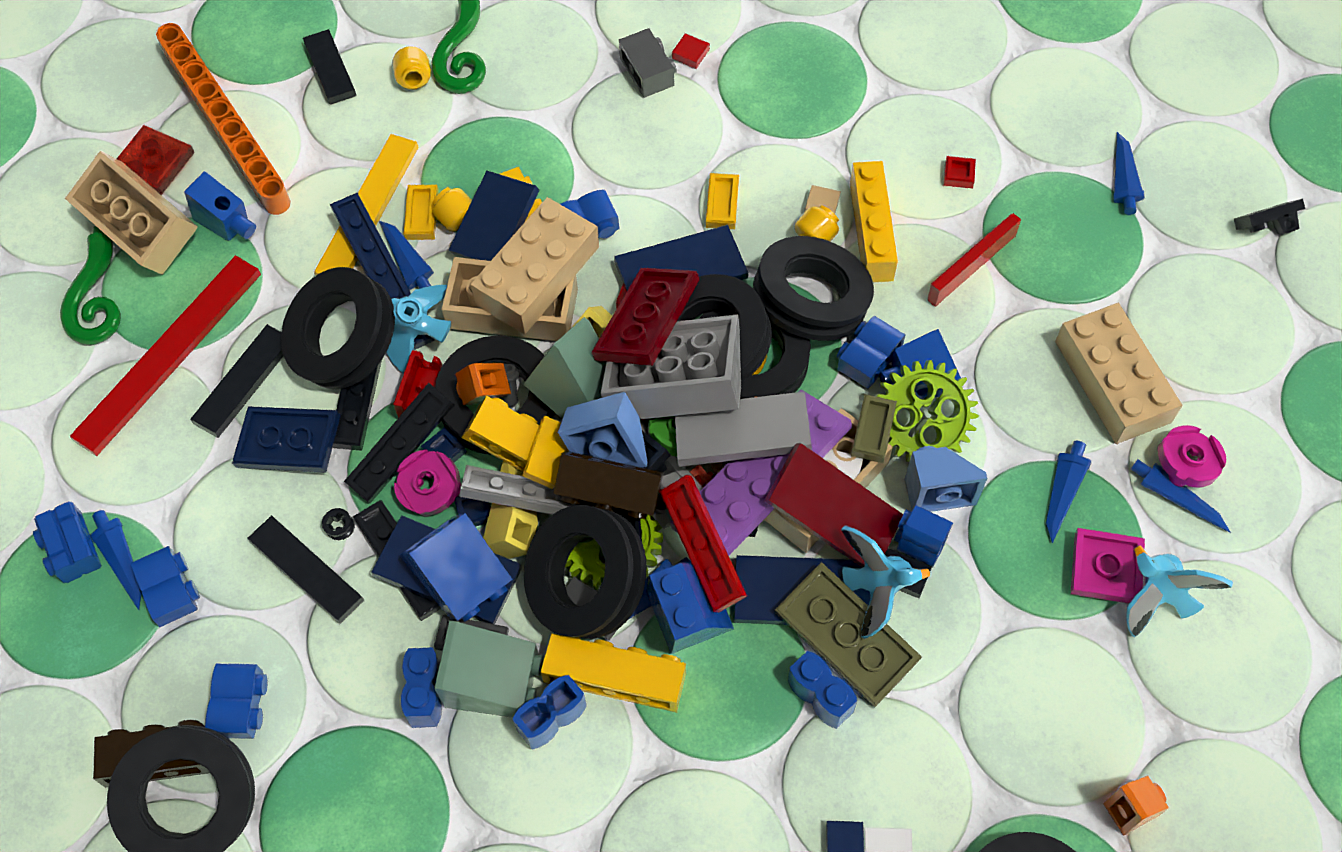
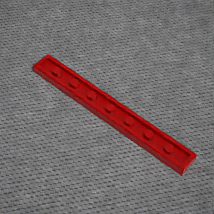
M235 255L74 430L70 438L95 456H98L261 275L259 269Z

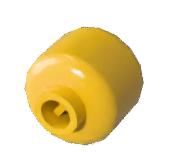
M408 46L395 53L392 66L394 77L399 85L407 89H418L428 83L431 69L429 59L423 50L414 46Z
M447 187L433 200V214L448 231L456 232L472 199L460 188L451 189Z
M820 205V207L811 206L797 220L794 229L798 236L816 237L831 242L839 232L837 225L839 219L830 209L823 205Z

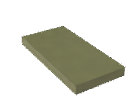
M821 562L774 612L875 708L919 662L922 656L888 624L873 636L865 639L862 638L861 629L868 605Z

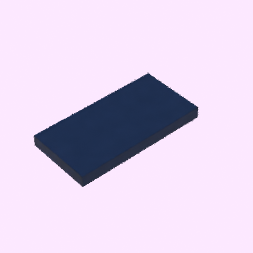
M728 225L614 256L616 268L626 291H628L640 268L697 271L698 276L721 274L740 280L747 279L749 273Z
M401 515L371 572L372 576L434 601L435 599L399 555L435 529ZM495 554L513 580L505 585L508 590L494 601L487 598L479 604L478 607L481 610L472 617L490 624L496 623L522 570V564Z
M736 555V573L747 597L735 603L734 623L787 625L774 612L775 609L821 562L843 583V567L861 569L862 567L850 559ZM862 588L853 591L862 601L869 605L871 599L870 591Z

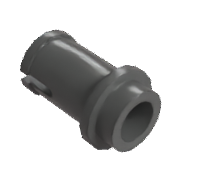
M504 364L511 394L499 399L511 407L518 403L516 380L519 378V372L514 365Z

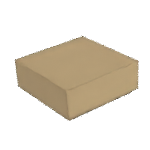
M812 185L805 211L811 206L820 207V205H823L835 214L841 191Z

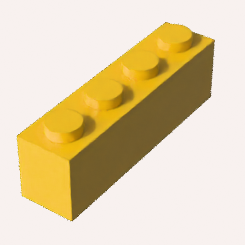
M883 161L854 162L850 178V189L860 261L868 270L873 282L894 281L898 259Z
M486 396L479 404L462 438L524 472L539 425L533 417L511 410L503 400Z
M551 633L541 669L543 683L550 684L559 677L569 675L583 692L677 713L686 676V663L681 662L680 658L673 655L663 654L661 657L648 655L647 651L637 647H628L625 650L616 648L614 644L605 640L597 639L593 643L581 640L579 637Z

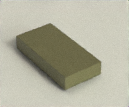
M867 394L864 395L851 456L884 463L897 401Z

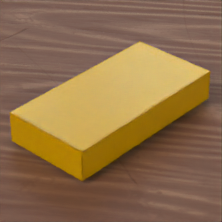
M710 173L706 228H718L728 225L729 229H735L739 175Z
M408 185L404 223V237L407 240H435L436 218L433 214V200L438 195L437 185Z
M544 416L541 419L522 476L553 489L556 483L561 454L568 451V448L558 434L561 422Z

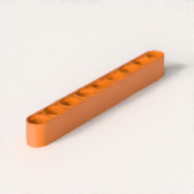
M167 23L160 26L156 36L166 58L265 210L273 215H279L287 211L291 201L282 179L181 27L175 23Z

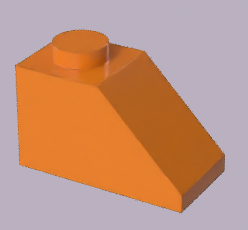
M474 363L456 373V389L463 401V405L480 404L486 396L500 398L511 394L503 363Z
M1149 776L1121 786L1103 803L1123 836L1160 816L1169 808L1166 804L1165 793L1157 783H1152Z

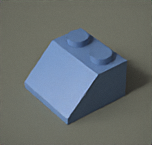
M625 392L566 408L558 434L570 452L643 468L647 466L648 462L640 418Z
M924 446L912 452L904 478L911 510L913 511L915 505L930 512L977 505L988 479L985 471L947 447L935 448L933 446Z

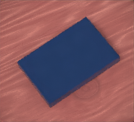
M486 170L451 243L449 251L463 258L491 261L524 224L540 191L536 185Z
M248 406L232 464L236 468L326 473L341 415L337 410Z

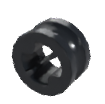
M341 508L331 509L322 519V528L333 540L339 541L350 537L355 528L352 517L346 510ZM342 518V521L345 523L343 528L337 527L334 529L331 525L332 522H339Z

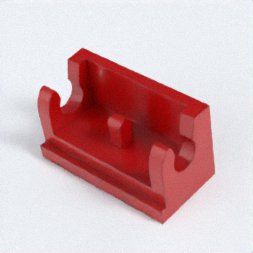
M412 350L393 404L398 418L428 383L435 387L439 371L443 366L437 356L433 357L432 362H428L423 358L424 356L421 351Z

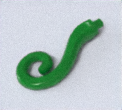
M458 0V19L439 42L433 54L432 72L434 78L443 89L451 93L464 94L478 88L485 78V63L479 55L473 52L459 53L453 57L451 62V70L455 74H459L465 65L473 66L474 70L471 75L465 78H455L447 71V60L450 54L475 29L478 23L480 0Z
M94 226L93 233L87 237L88 255L86 263L68 288L60 309V318L64 331L72 340L83 345H96L106 341L116 332L121 319L120 310L113 300L107 297H94L83 305L81 316L84 321L92 322L98 311H105L106 318L104 322L90 329L82 327L78 321V309L82 299L106 271L113 255V241L98 227Z

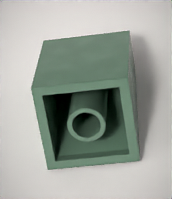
M585 317L582 318L553 344L523 384L562 419L567 407L602 398L601 389L607 362L596 361L593 358L592 350L599 338L590 321Z
M449 621L435 690L445 708L513 718L523 704L536 698L537 689L532 688L534 676H540L543 655H539L536 643L456 621Z

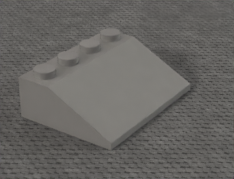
M738 314L677 321L653 366L607 362L601 389L602 398L625 392L640 419L739 409L741 363Z

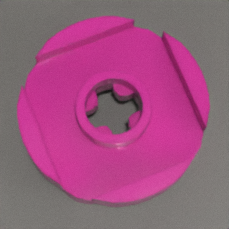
M1183 425L1173 428L1157 448L1159 461L1163 469L1169 475V480L1178 487L1185 485L1197 488L1209 486L1220 476L1222 469L1226 465V454L1221 443L1212 435L1208 438L1204 434L1199 433L1201 429L1195 426ZM1187 451H1189L1191 456H1197L1198 459L1196 461L1191 460L1186 455Z
M419 450L410 454L399 465L397 483L394 482L395 494L399 502L412 512L424 517L438 514L447 509L460 494L461 482L458 468L443 453ZM426 475L429 478L434 477L433 486L430 489L424 488L421 490V486L424 484L422 478Z

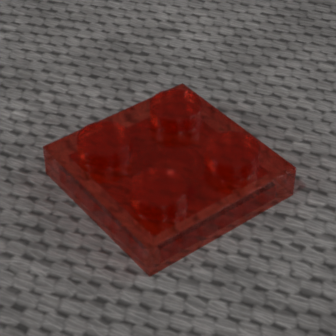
M143 125L117 157V160L123 162L162 195L195 152L191 145Z

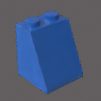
M466 513L451 517L399 555L443 611L454 621L462 619L465 622L475 616L481 610L478 607L479 604L487 598L491 601L499 598L508 590L505 585L513 580Z
M679 563L649 575L646 593L671 654L734 630L726 609L719 613L713 612L692 564Z

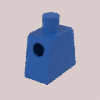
M203 171L184 191L193 220L223 239L229 241L236 234L248 239L255 232L256 224L248 219L244 202L207 172Z
M939 329L896 348L891 361L892 368L880 371L879 373L881 383H893L889 376L891 372L902 376L900 366L906 365L912 371V363L914 361H919L922 369L927 360H932L934 370L939 363H945V373L951 369H957ZM958 370L954 378L955 380L961 378ZM922 381L918 382L914 388L915 395L919 399H924L928 393L927 385ZM941 388L936 391L935 397H940L942 394Z

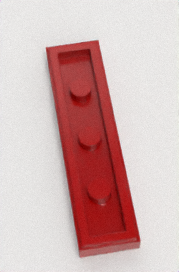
M1014 213L1010 214L931 283L927 301L935 307L1016 237L1021 219Z
M685 475L659 491L713 612L719 613L747 597L692 476Z

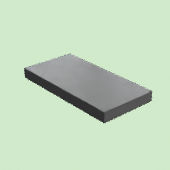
M805 391L740 399L739 409L675 416L679 467L790 454L797 443H802L812 450Z

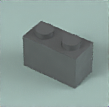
M650 28L619 39L620 60L644 98L674 86V73L677 72L675 62L672 57L666 56L661 39L659 37L655 38Z

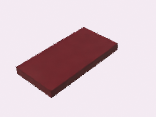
M640 268L592 350L594 360L653 366L700 280L697 271Z
M802 443L795 444L764 500L862 568L865 567L864 560L847 541L841 529L844 526H848L864 533L874 540L885 554L903 516L901 512Z

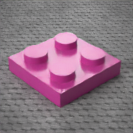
M1077 528L1074 537L1071 594L1129 604L1143 588V575L1138 569L1134 548L1141 545L1145 549V538Z

